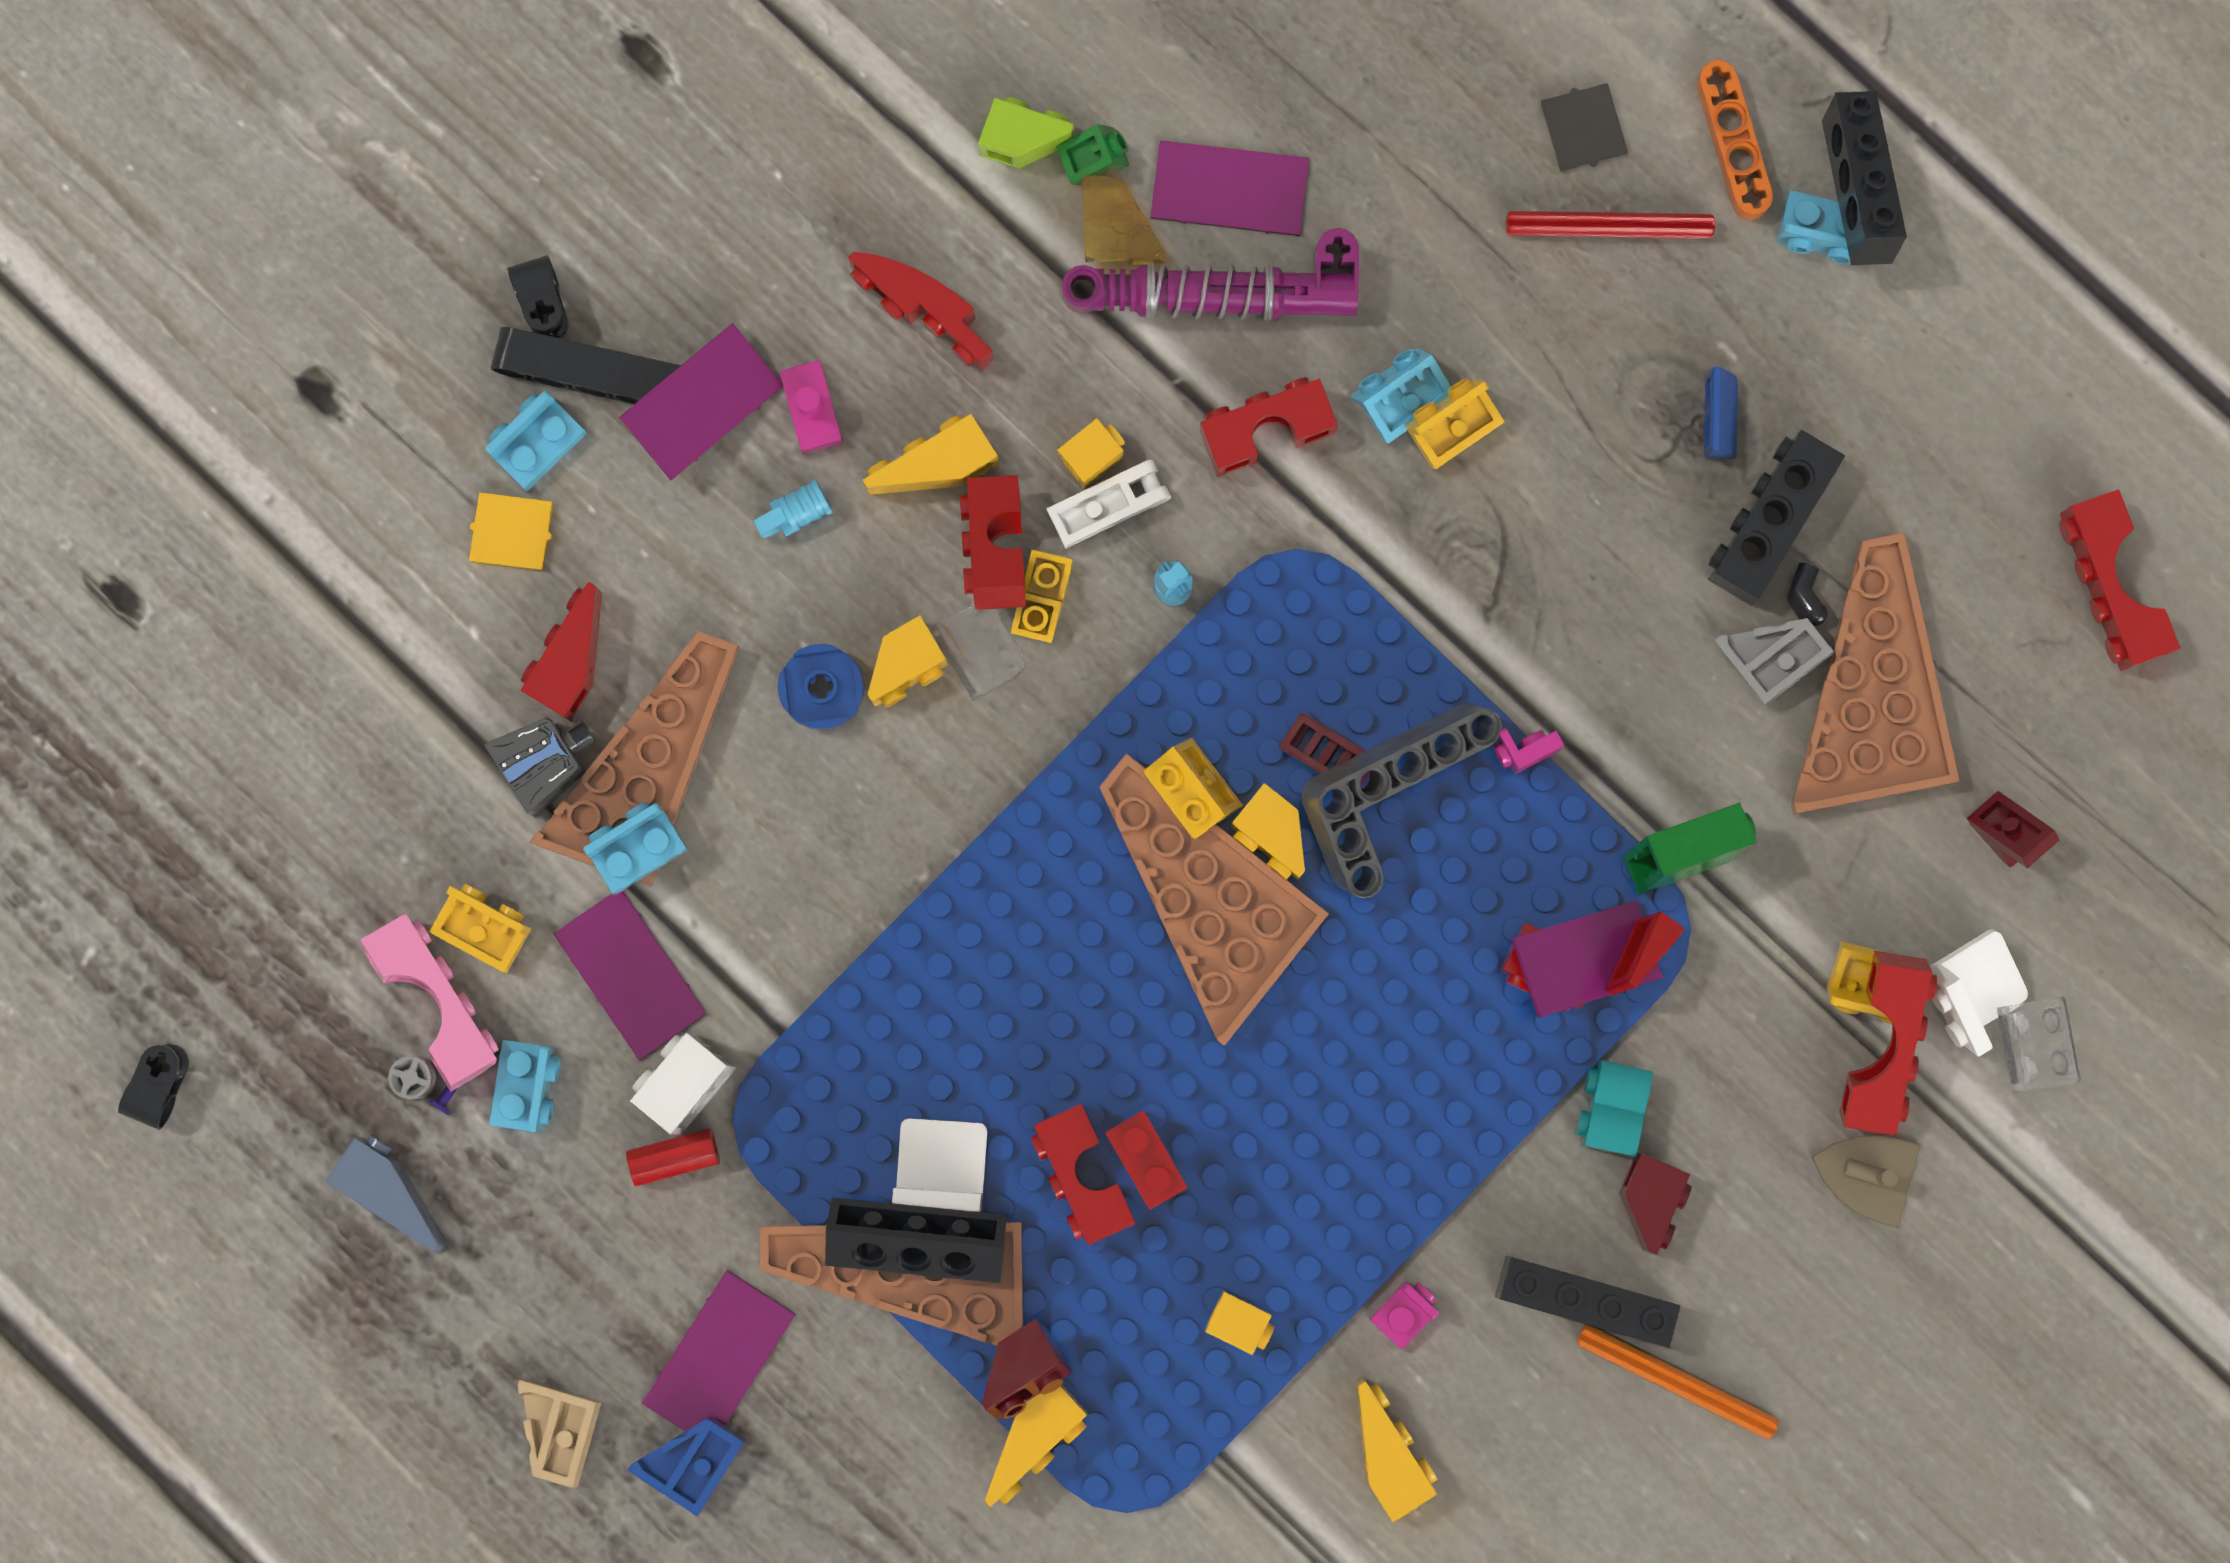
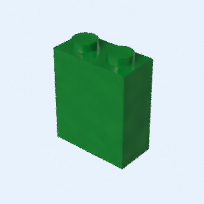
M1739 802L1648 835L1625 853L1622 858L1638 895H1642L1731 862L1757 843L1755 838L1756 828L1753 819L1748 813H1744Z

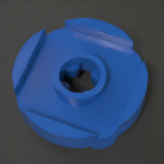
M814 644L798 650L793 655V658L787 662L785 668L783 667L778 679V694L783 708L796 723L813 730H831L842 726L856 716L864 696V680L858 665L847 653L832 645ZM824 676L827 683H833V690L828 691L827 697L819 699L817 693H810L809 690L811 685L816 684V677Z

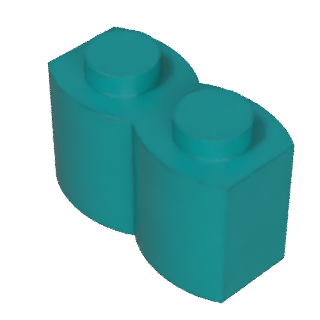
M1604 1060L1598 1061L1596 1069H1588L1584 1093L1590 1094L1589 1106L1587 1111L1580 1110L1575 1129V1135L1582 1136L1580 1146L1627 1157H1636L1653 1071Z

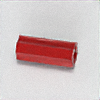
M710 1128L626 1151L627 1164L634 1186L648 1184L720 1164L715 1136Z

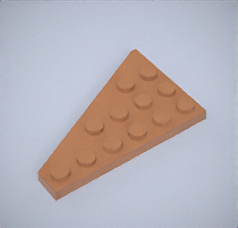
M1905 532L1863 540L1859 543L1832 647L1834 654L1829 659L1791 805L1793 815L1960 782Z
M1126 753L1100 785L1101 793L1215 1038L1221 1045L1225 1046L1329 913L1216 824L1200 837L1192 838L1144 774L1146 768Z

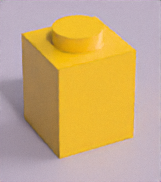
M1096 418L1057 449L1058 458L1085 490L1124 459V450L1121 446L1125 442L1110 423L1104 427Z
M1223 1290L1204 1330L1253 1355L1256 1347L1262 1350L1265 1349L1275 1326L1268 1323L1272 1316L1270 1313Z

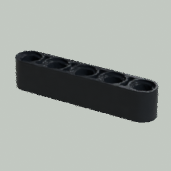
M501 327L490 369L512 378L635 404L681 365L516 328Z

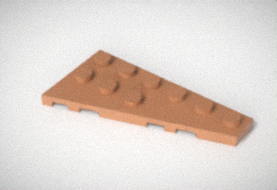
M698 631L666 670L665 676L653 691L646 695L638 705L637 711L625 726L623 725L582 775L581 781L569 796L562 800L554 810L553 816L541 831L534 835L529 843L595 866L592 859L583 850V847L591 843L588 837L606 825L610 824L614 829L628 819L625 814L637 805L648 802L650 806L658 803L663 807L672 824L675 825L740 647ZM658 869L638 882L652 887Z
M1007 1222L1005 1252L1000 1283L825 1266L827 1225L760 1226V1271L996 1346L998 1342L1023 1327L1022 1222Z

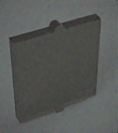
M1608 83L1579 91L1577 88H1572L1568 94L1541 100V107L1560 172L1587 164L1595 167L1599 161L1627 154V147Z

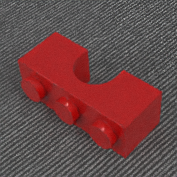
M1308 377L1299 378L1284 386L1286 391L1270 396L1268 392H1261L1247 398L1245 406L1231 411L1229 406H1224L1208 412L1205 415L1206 420L1200 422V433L1217 477L1257 463L1258 453L1252 436L1264 424L1276 423L1285 427L1291 434L1296 448L1336 434L1338 424L1320 378L1309 382Z
M1018 475L967 478L968 495H960L961 520L969 521L970 530L962 532L963 557H971V568H963L965 594H973L975 610L1026 607L1022 548L1004 549L993 544L1001 536L1022 534Z
M1082 1103L1034 1125L1038 1134L1031 1136V1141L1040 1160L1049 1158L1055 1174L1048 1176L1058 1200L1067 1198L1073 1214L1066 1216L1076 1240L1084 1237L1087 1245H1090L1136 1224L1118 1183L1103 1190H1091L1082 1185L1077 1178L1076 1162L1079 1156L1085 1150L1100 1144Z

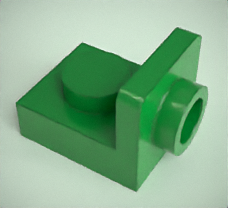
M1097 124L1056 146L1071 185L1079 186L1111 168L1123 169L1129 166V161L1125 154L1128 152L1127 143L1123 135L1113 127Z

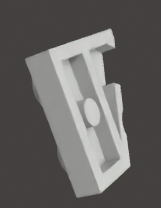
M1808 618L1786 622L1777 626L1756 628L1753 631L1728 636L1722 635L1714 640L1765 706L1834 654L1832 648Z

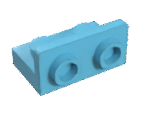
M1790 190L1786 196L1776 242L1786 244V248L1795 253L1809 254L1811 251L1828 254L1827 258L1833 262L1849 264L1850 258L1838 201Z
M1420 348L1403 351L1393 359L1392 363L1394 365L1381 374L1374 373L1364 378L1358 385L1359 389L1351 394L1354 403L1363 408L1380 438L1387 444L1407 431L1405 426L1415 420L1412 414L1417 409L1431 401H1434L1437 405L1450 396L1447 390L1451 386L1433 355Z
M546 390L539 396L533 394L527 398L518 410L520 414L509 425L503 423L497 427L489 436L488 441L490 443L485 447V450L526 492L587 434Z
M648 802L637 805L625 814L628 819L614 829L610 824L598 829L588 837L591 843L583 847L584 852L592 859L613 895H617L688 851L687 846L663 807L658 803H654L651 806Z
M502 1040L489 1126L543 1133L544 1125H550L554 1111V1100L548 1099L551 1082H557L561 1066V1058L555 1056L556 1047Z

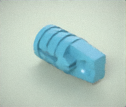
M814 479L810 481V484L790 492L789 495H783L770 502L772 510L755 519L754 524L762 538H767L782 530L785 536L801 530V527L811 524L812 521L819 520L826 514L830 515L833 513V510L820 484Z
M1166 561L1159 566L1154 577V592L1162 603L1169 606H1177L1189 598L1192 591L1193 578L1188 567L1180 561Z

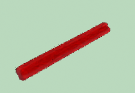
M1510 211L1506 216V233L1509 236L1709 239L1715 232V219L1712 214Z

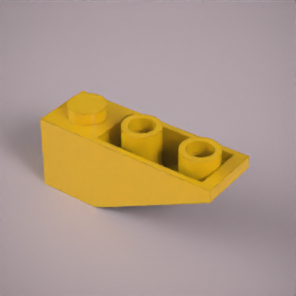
M972 414L964 418L961 415H956L945 421L939 427L941 432L927 441L925 437H920L909 443L903 449L905 454L890 463L889 459H884L873 465L867 471L869 476L862 481L870 495L962 487L967 485V478H978L998 466V455Z
M1362 1378L1356 1382L1366 1481L1391 1521L1395 1522L1437 1495L1431 1484L1438 1479L1424 1457L1418 1461L1413 1457L1408 1446L1414 1443L1401 1420L1393 1424L1384 1409L1391 1404L1379 1385L1375 1383L1369 1387Z
M1063 1385L1051 1393L1045 1395L1040 1393L1026 1402V1408L1015 1416L984 1500L990 1507L998 1500L1003 1505L1008 1503L1023 1488L1018 1481L1030 1469L1036 1475L1052 1461L1055 1456L1050 1450L1060 1440L1063 1439L1069 1444L1087 1427L1082 1421L1087 1416V1410Z

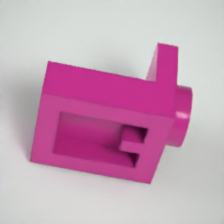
M1505 728L1498 732L1500 737L1496 741L1497 744L1493 746V750L1502 767L1505 769L1510 766L1515 775L1560 752L1565 745L1557 730L1547 736L1543 730H1540L1521 740L1520 744L1523 748L1518 750L1508 730Z
M1404 1281L1369 1320L1403 1350L1418 1332L1439 1314L1432 1306L1437 1299L1421 1283L1418 1282L1412 1287Z

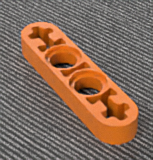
M1713 60L1703 67L1698 76V94L1732 207L1741 218L1756 220L1761 218L1770 208L1773 200L1772 188L1738 75L1734 67L1728 62ZM1716 72L1718 78H1726L1727 81H1725L1722 87L1724 101L1714 106L1713 103L1717 102L1720 97L1718 88L1715 84L1708 85L1707 82L1710 80L1712 73ZM1725 110L1735 112L1740 119V126L1733 131L1724 130L1718 123V114ZM1740 149L1746 151L1752 159L1751 167L1746 170L1735 169L1729 161V155L1732 151ZM1753 175H1756L1757 178H1753L1750 182L1752 194L1754 196L1761 195L1762 197L1755 209H1753L1751 203L1743 202L1748 193L1744 180Z

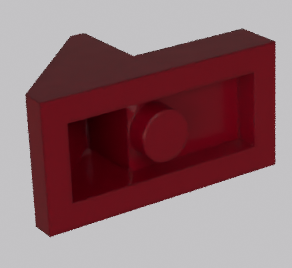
M1999 791L1967 817L1969 824L2009 867L2019 862L2028 869L2060 841L2054 829Z

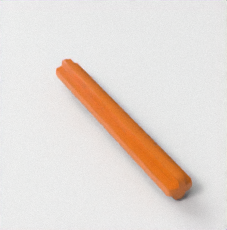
M1585 1324L1578 1334L1576 1341L1578 1346L1765 1439H1771L1778 1427L1779 1420L1776 1417L1591 1325Z

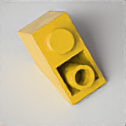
M921 615L883 636L867 694L874 707L882 703L885 708L890 707L907 696L905 692L907 688L920 682L921 686H926L944 675L942 668L948 665L947 660Z
M1264 783L1232 822L1231 828L1236 831L1233 838L1253 853L1256 849H1259L1269 857L1270 860L1267 865L1287 880L1291 875L1298 881L1305 871L1298 809Z

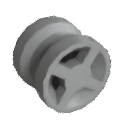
M406 1056L394 1062L389 1070L388 1081L392 1091L399 1097L418 1100L426 1098L434 1091L437 1086L438 1074L435 1066L429 1060L422 1057Z

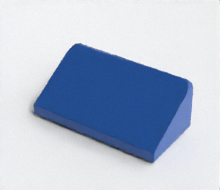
M1713 367L1705 377L1704 456H1706V459H1735L1737 456L1738 380L1734 374L1722 367Z

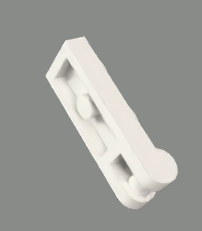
M1153 459L1142 462L1046 508L1065 549L1171 499L1167 487L1161 486L1156 476L1158 469ZM1141 482L1146 494L1135 498L1130 485Z

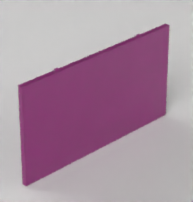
M1160 140L1150 218L1182 222V224L1194 223L1262 231L1266 234L1271 232L1300 236L1309 158Z
M732 323L623 413L619 419L671 481L691 463L698 461V458L755 409H760V405L783 387V384Z
M622 891L617 895L610 894L553 935L640 1061L707 1013L689 989L690 985L685 983L642 920V915L638 914Z
M1637 900L1512 939L1538 1018L1562 1010L1569 1011L1571 1007L1610 995L1606 992L1608 982L1636 920L1643 918ZM1658 963L1639 985L1663 978Z
M726 1270L710 1297L706 1298L705 1305L662 1372H659L658 1379L642 1404L683 1431L689 1430L710 1416L726 1425L796 1314Z

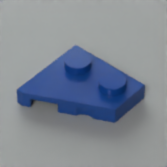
M710 1416L634 1462L627 1471L695 1516H698L743 1447L746 1439Z

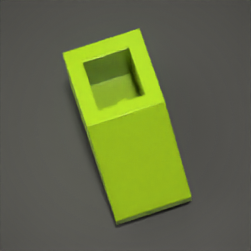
M994 97L978 142L979 155L1020 169L1058 151L1057 145L1075 136L1074 124L1069 122L1068 117L1055 111L1047 110L1043 114L1031 110L1026 102L1017 98L1007 97L1004 101Z

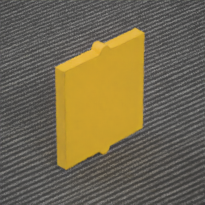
M479 492L475 522L470 524L473 536L469 561L544 571L547 544L553 538L549 532L553 502Z

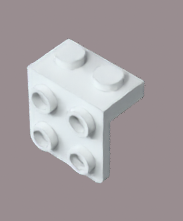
M1994 929L1987 930L1930 965L1932 974L1937 976L1936 992L1932 1001L1943 1014L1948 1024L1945 1028L1951 1040L1957 1047L1965 1046L1978 1057L1992 1049L1993 1046L1983 1026L2021 1004L2028 997L2027 988L2001 933Z
M905 1119L901 1123L897 1183L896 1188H893L892 1203L964 1211H982L987 1146L986 1126L981 1123Z

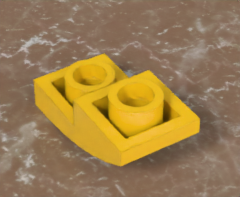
M1037 549L1031 550L1025 575L1026 607L1016 608L1011 629L1012 634L1048 643L1053 642L1074 558Z

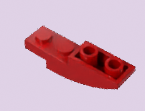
M855 251L848 257L853 269L850 273L852 279L866 292L873 288L883 298L880 305L893 319L898 321L902 317L911 325L923 314L925 317L921 320L922 323L936 337L940 338L944 334L954 344L951 348L952 352L968 367L974 363L983 371L994 360L992 349L968 327L976 319L974 309L948 287L927 274L892 259Z

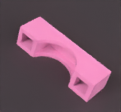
M405 913L360 940L361 949L383 984L391 982L414 984L428 992L437 1003L441 1013L442 1024L437 1038L428 1049V1056L450 1091L457 1089L496 1065V1057L493 1054L499 1050L496 1042L486 1028L482 1031L478 1030L471 1018L476 1015L473 1005L464 992L457 995L448 981L453 979L454 976L441 956L434 959L426 945L431 942V939L419 920L412 923Z

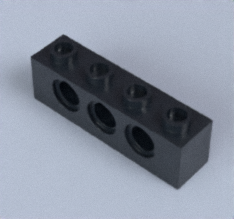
M1835 92L1822 119V125L1851 265L1892 264L1906 240L1907 234L1877 92Z
M1802 429L1793 439L1786 436L1772 457L1778 461L1771 475L1764 472L1751 492L1752 495L1757 497L1751 509L1748 511L1742 508L1729 529L1735 532V535L1728 547L1721 543L1710 559L1708 565L1714 568L1708 580L1750 606L1758 601L1845 455ZM1795 471L1800 474L1804 483L1803 488L1793 489L1789 487L1785 481V472ZM1771 506L1778 509L1782 515V523L1780 525L1769 524L1763 516L1764 507ZM1752 542L1756 544L1761 553L1760 560L1750 561L1746 559L1741 551L1742 543Z
M832 1197L826 1226L825 1266L1000 1283L1005 1252L1007 1215Z
M1507 1255L1505 1256L1495 1293V1298L1668 1348L1671 1345L1681 1305Z

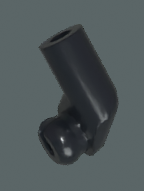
M1800 562L1787 595L1788 603L1798 619L1808 618L1813 626H1819L1824 623L1828 615L1827 608L1821 604L1812 590L1819 569L1811 564Z

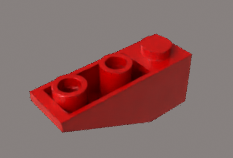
M590 582L586 584L584 589L578 588L572 594L566 606V609L569 611L561 626L555 624L544 640V646L547 647L539 661L533 660L527 666L521 678V682L524 685L520 691L570 722L594 683L602 592Z

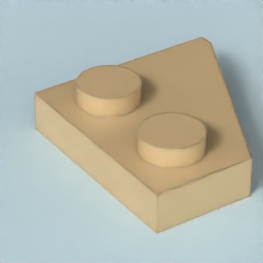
M519 1380L517 1386L518 1393L523 1394L527 1420L523 1421L525 1435L531 1446L529 1459L532 1476L570 1488L578 1487L602 1402L529 1380Z

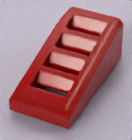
M1662 911L1636 920L1608 982L1606 992L1614 996L1636 988L1681 936L1684 927Z

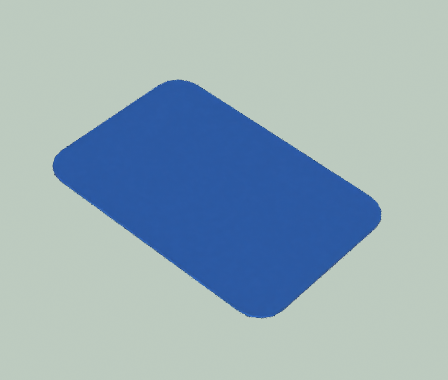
M1301 549L1269 554L1238 573L757 1059L739 1086L733 1116L739 1153L756 1179L801 1225H827L832 1197L892 1203L893 1188H896L900 1128L901 1123L905 1119L981 1123L986 1126V1161L982 1211L980 1212L1007 1215V1222H1022L1023 1326L1037 1319L1048 1328L1072 1370L1071 1374L1063 1378L1064 1382L1062 1385L1088 1412L1087 1416L1082 1420L1087 1427L1069 1444L1063 1439L1060 1440L1050 1450L1055 1457L1044 1468L1064 1488L1097 1508L1129 1513L1158 1507L1187 1488L1587 1074L1588 1069L1592 1068L1668 990L1686 962L1691 925L1684 895L1677 885L1672 883L1638 895L1622 858L1638 842L1550 757L1514 775L1510 766L1504 769L1493 750V746L1497 742L1360 811L1383 872L1382 887L1373 897L1364 899L1358 898L1335 885L1301 797L1305 784L1319 774L1278 748L1301 712L1365 751L1463 703L1476 704L1497 713L1502 722V730L1505 728L1508 730L1518 750L1523 748L1520 741L1528 736L1363 577L1328 554ZM1479 716L1472 723V734L1479 727ZM1309 728L1298 745V750L1303 752L1315 731ZM1440 735L1435 741V752L1443 744V735ZM1190 738L1194 739L1243 804L1231 816L1216 823L1217 826L1231 837L1236 834V831L1231 828L1232 822L1264 783L1298 809L1305 871L1298 881L1291 875L1287 881L1329 913L1225 1046L1221 1045L1215 1038L1100 790V785L1126 753L1144 768H1147L1173 746ZM1326 738L1323 739L1312 756L1316 761L1329 743V740ZM1339 747L1327 768L1331 769L1336 765L1344 752L1343 749ZM1406 753L1401 755L1398 760V770L1402 769L1406 764ZM1370 774L1361 786V789H1363L1368 784ZM1332 790L1328 791L1323 797V808L1332 801ZM1347 828L1339 834L1338 846L1345 842L1348 834ZM1259 849L1253 852L1265 864L1270 860ZM1359 867L1354 872L1352 877L1353 884L1360 879L1362 867ZM1637 900L1643 918L1662 911L1684 927L1681 936L1658 961L1663 978L1639 985L1637 989L1633 988L1614 996L1608 995L1584 1003L1580 1009L1571 1007L1568 1012L1559 1011L1538 1018L1530 992L1525 993L1510 986L1505 982L1508 976L1499 972L1513 943L1512 939L1516 937L1520 926L1524 923L1539 929H1545ZM1081 1103L1100 1144L1085 1150L1079 1156L1076 1162L1077 1178L1082 1185L1091 1190H1103L1118 1183L1136 1224L1090 1245H1087L1084 1237L1076 1240L1066 1216L1073 1214L1067 1198L1058 1200L1048 1176L1055 1174L1049 1158L1040 1160L1030 1138L1038 1134L1034 1127L1035 1124ZM1143 1110L1188 1187L1151 1210L1148 1209L1105 1133ZM1223 1290L1272 1315L1268 1323L1275 1326L1264 1350L1256 1347L1253 1355L1205 1332L1204 1329ZM889 1312L982 1405L997 1346ZM1015 1416L1008 1419H995L1010 1432Z

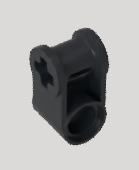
M546 255L508 267L507 270L514 293L521 306L524 319L532 332L562 338L568 328V318L559 293V283L549 256ZM550 312V322L542 324V314Z
M166 1044L152 1046L145 1050L140 1057L131 1082L122 1095L118 1113L158 1130L162 1129L173 1111L177 1093L188 1071L189 1059L184 1049L178 1045ZM166 1056L165 1062L171 1065L170 1071L162 1072L163 1066L157 1063L159 1057Z

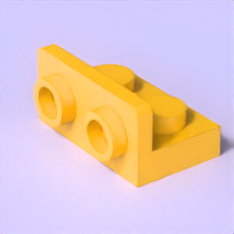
M1193 738L1173 746L1144 770L1146 777L1194 839L1200 837L1216 823L1231 816L1243 806Z

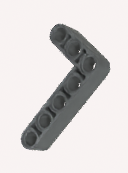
M1472 703L1460 704L1313 777L1305 784L1301 795L1302 803L1330 876L1337 887L1358 898L1366 899L1378 893L1383 884V872L1360 811L1494 744L1500 737L1498 732L1502 731V722L1497 713ZM1479 716V727L1472 734V723ZM1440 735H1443V744L1435 752V741ZM1406 753V764L1402 769L1398 770V760L1401 755ZM1367 771H1369V782L1363 789H1361V778ZM1332 790V801L1323 808V797L1328 791ZM1347 828V838L1343 844L1338 846V836L1341 831ZM1359 867H1362L1360 879L1353 884L1352 877L1354 872Z

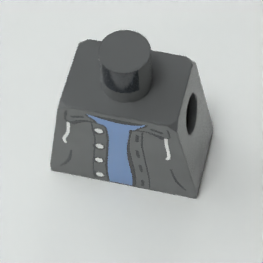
M548 717L489 741L484 746L526 813L535 817L586 772L576 754L596 742L583 720L561 732L556 723Z

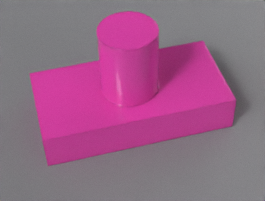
M817 360L780 370L802 454L842 444L841 433L821 361Z

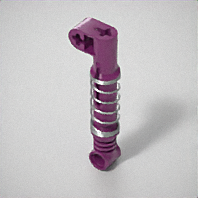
M1342 228L1328 230L1321 236L1315 247L1313 273H1285L1279 267L1272 266L1269 268L1266 266L1264 272H1258L1256 266L1252 268L1251 272H1237L1233 265L1229 267V271H1213L1210 265L1206 267V271H1190L1187 264L1183 267V270H1167L1166 265L1163 264L1158 274L1155 271V265L1148 263L1141 264L1137 269H1131L1130 275H1126L1125 269H1120V274H1115V269H1109V274H1104V269H1094L1091 266L1079 265L1070 269L1063 277L1061 293L1066 306L1073 312L1081 314L1091 311H1103L1104 306H1109V311H1114V306H1119V311H1125V306H1130V311L1136 312L1140 317L1148 318L1150 316L1153 318L1161 304H1165L1166 312H1169L1174 319L1179 312L1192 313L1195 319H1198L1201 313H1215L1218 319H1221L1224 313L1238 314L1241 320L1247 314H1260L1263 320H1277L1282 315L1356 316L1359 292V246L1355 236L1348 230ZM1332 244H1339V251L1346 252L1339 261L1338 269H1351V274L1321 273V268L1330 269L1334 262L1333 254L1326 253L1330 250ZM1078 280H1087L1092 283L1095 292L1088 299H1079L1071 292L1073 283Z

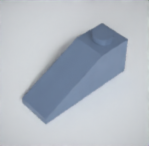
M370 1135L368 1140L364 1137H354L325 1182L433 1253L443 1251L447 1243L401 1162L390 1155L393 1148L374 1135Z

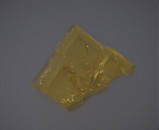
M1082 175L1085 262L1127 261V265L1165 263V252L1161 248L1125 181L1106 176Z

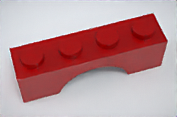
M2118 489L2072 505L2061 512L2060 531L2064 541L2067 544H2071L2077 558L2074 563L2079 580L2083 584H2087L2092 597L2090 609L2095 621L2099 624L2102 623L2108 638L2105 640V648L2110 660L2114 664L2117 663L2120 671L2181 649L2166 609L2151 608L2134 601L2125 593L2117 579L2115 558L2118 548L2124 538L2134 530L2120 490Z
M1874 950L1866 994L1870 1004L1884 1013L1891 1021L1892 1035L1886 1051L1877 1061L1865 1068L1848 1072L1839 1110L1844 1127L1896 1136L1899 1122H1906L1910 1104L1909 1097L1905 1096L1908 1081H1915L1919 1065L1918 1056H1914L1917 1041H1924L1928 1026V1017L1923 1015L1926 1000H1933L1937 986V976L1932 974L1927 959Z

